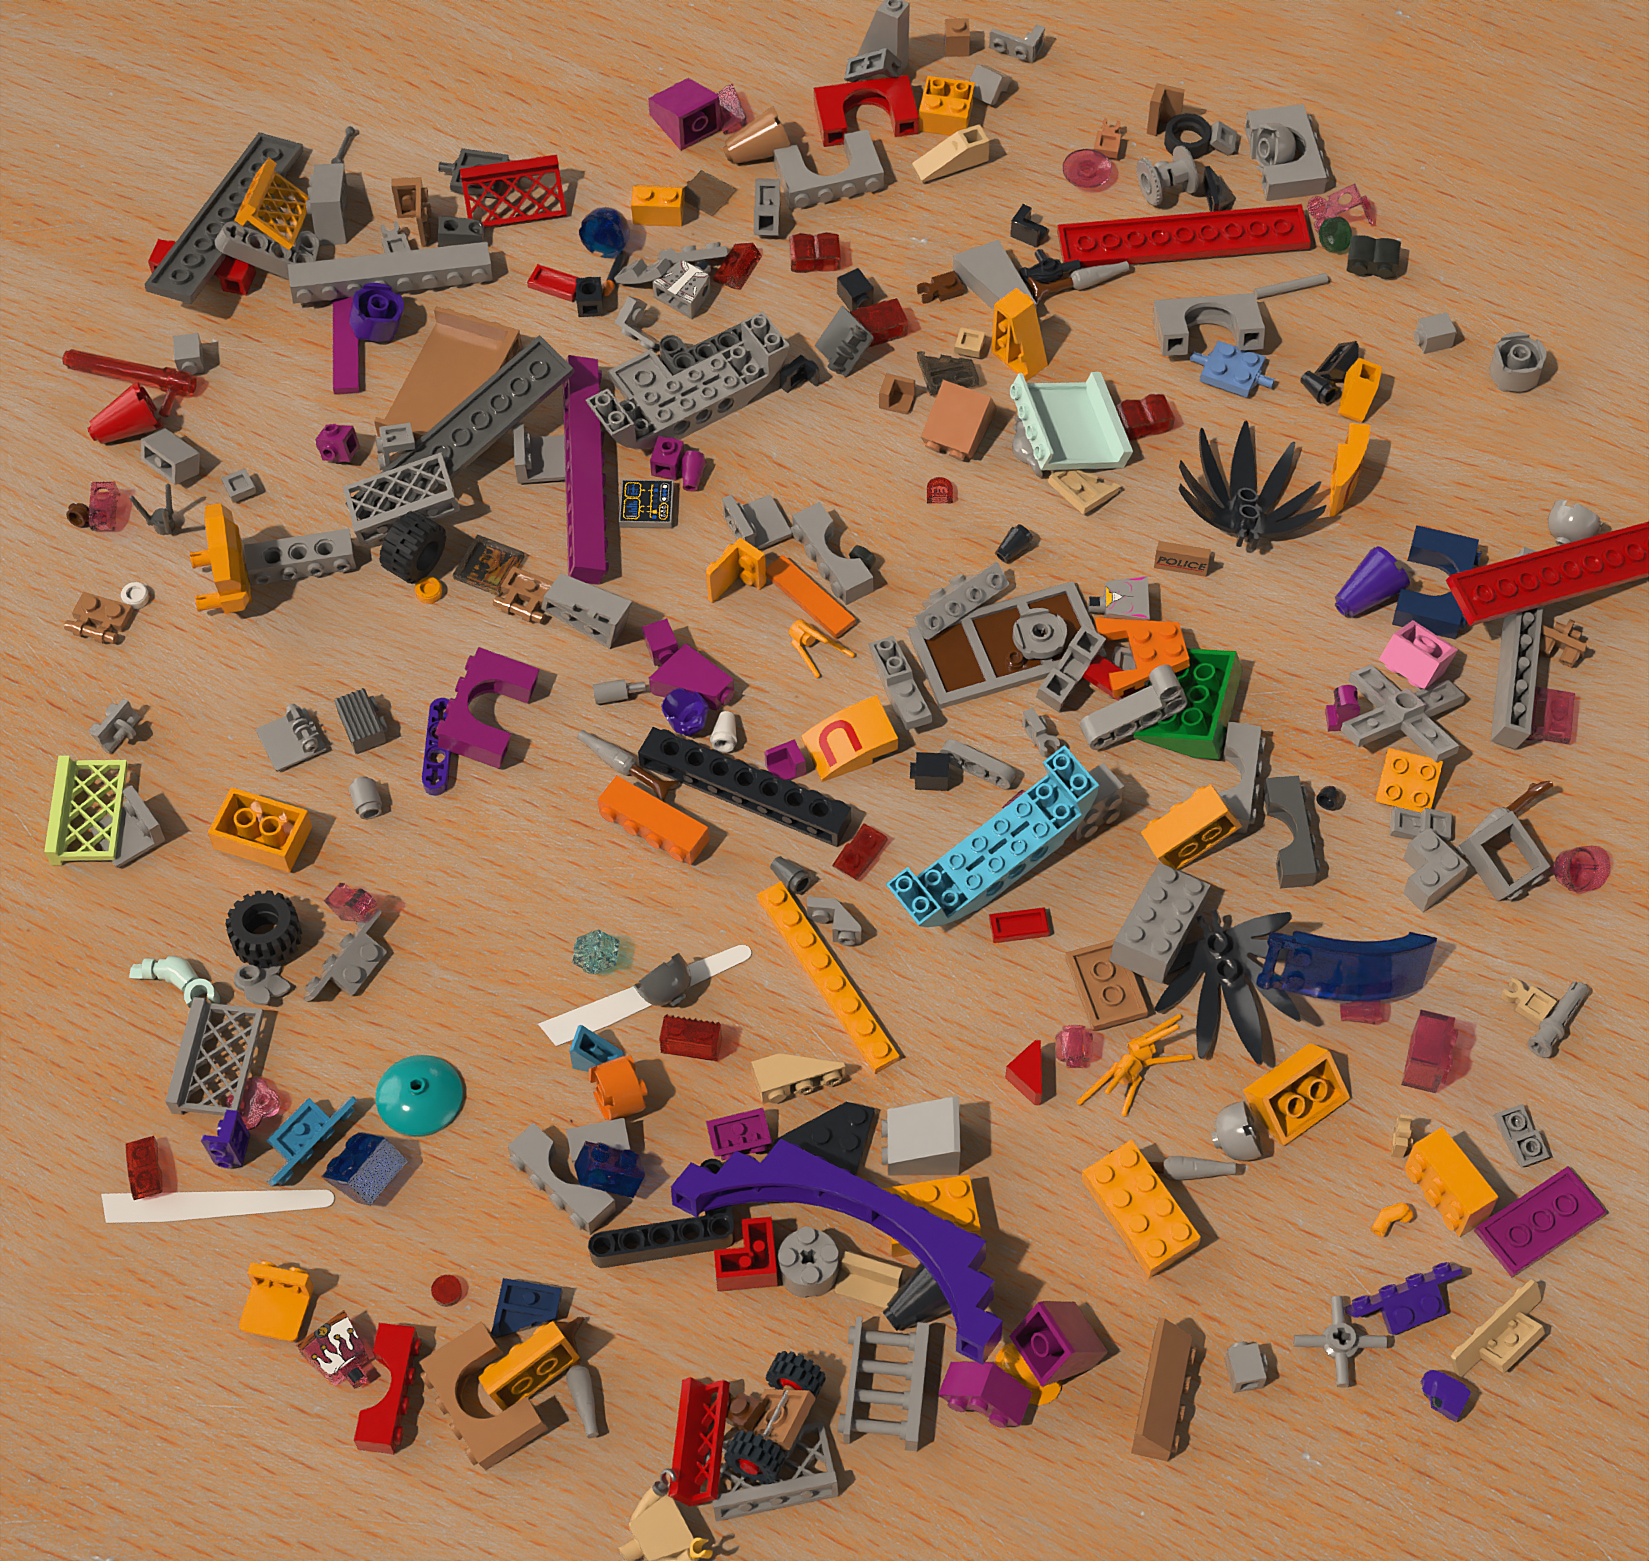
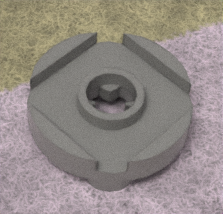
M1045 608L1029 609L1020 615V619L1015 622L1013 627V641L1023 654V657L1027 659H1045L1060 654L1063 651L1067 637V627L1062 617L1058 614L1056 617ZM1036 630H1042V633L1045 631L1046 635L1044 637H1037L1035 633Z

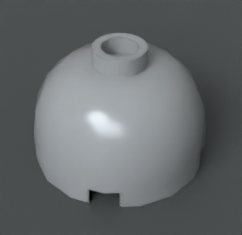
M1280 123L1259 124V130L1253 131L1250 141L1251 158L1257 159L1260 164L1255 165V167L1263 173L1264 166L1291 163L1296 151V142L1291 131Z
M1566 500L1555 501L1548 516V528L1551 535L1556 538L1555 543L1557 545L1571 543L1599 534L1603 522L1598 523L1600 520L1598 515L1576 503L1572 508L1565 506Z
M1245 1100L1224 1107L1218 1113L1215 1120L1216 1131L1211 1132L1216 1149L1222 1148L1228 1157L1238 1161L1253 1160L1263 1155L1259 1132L1255 1130L1253 1124L1255 1121Z

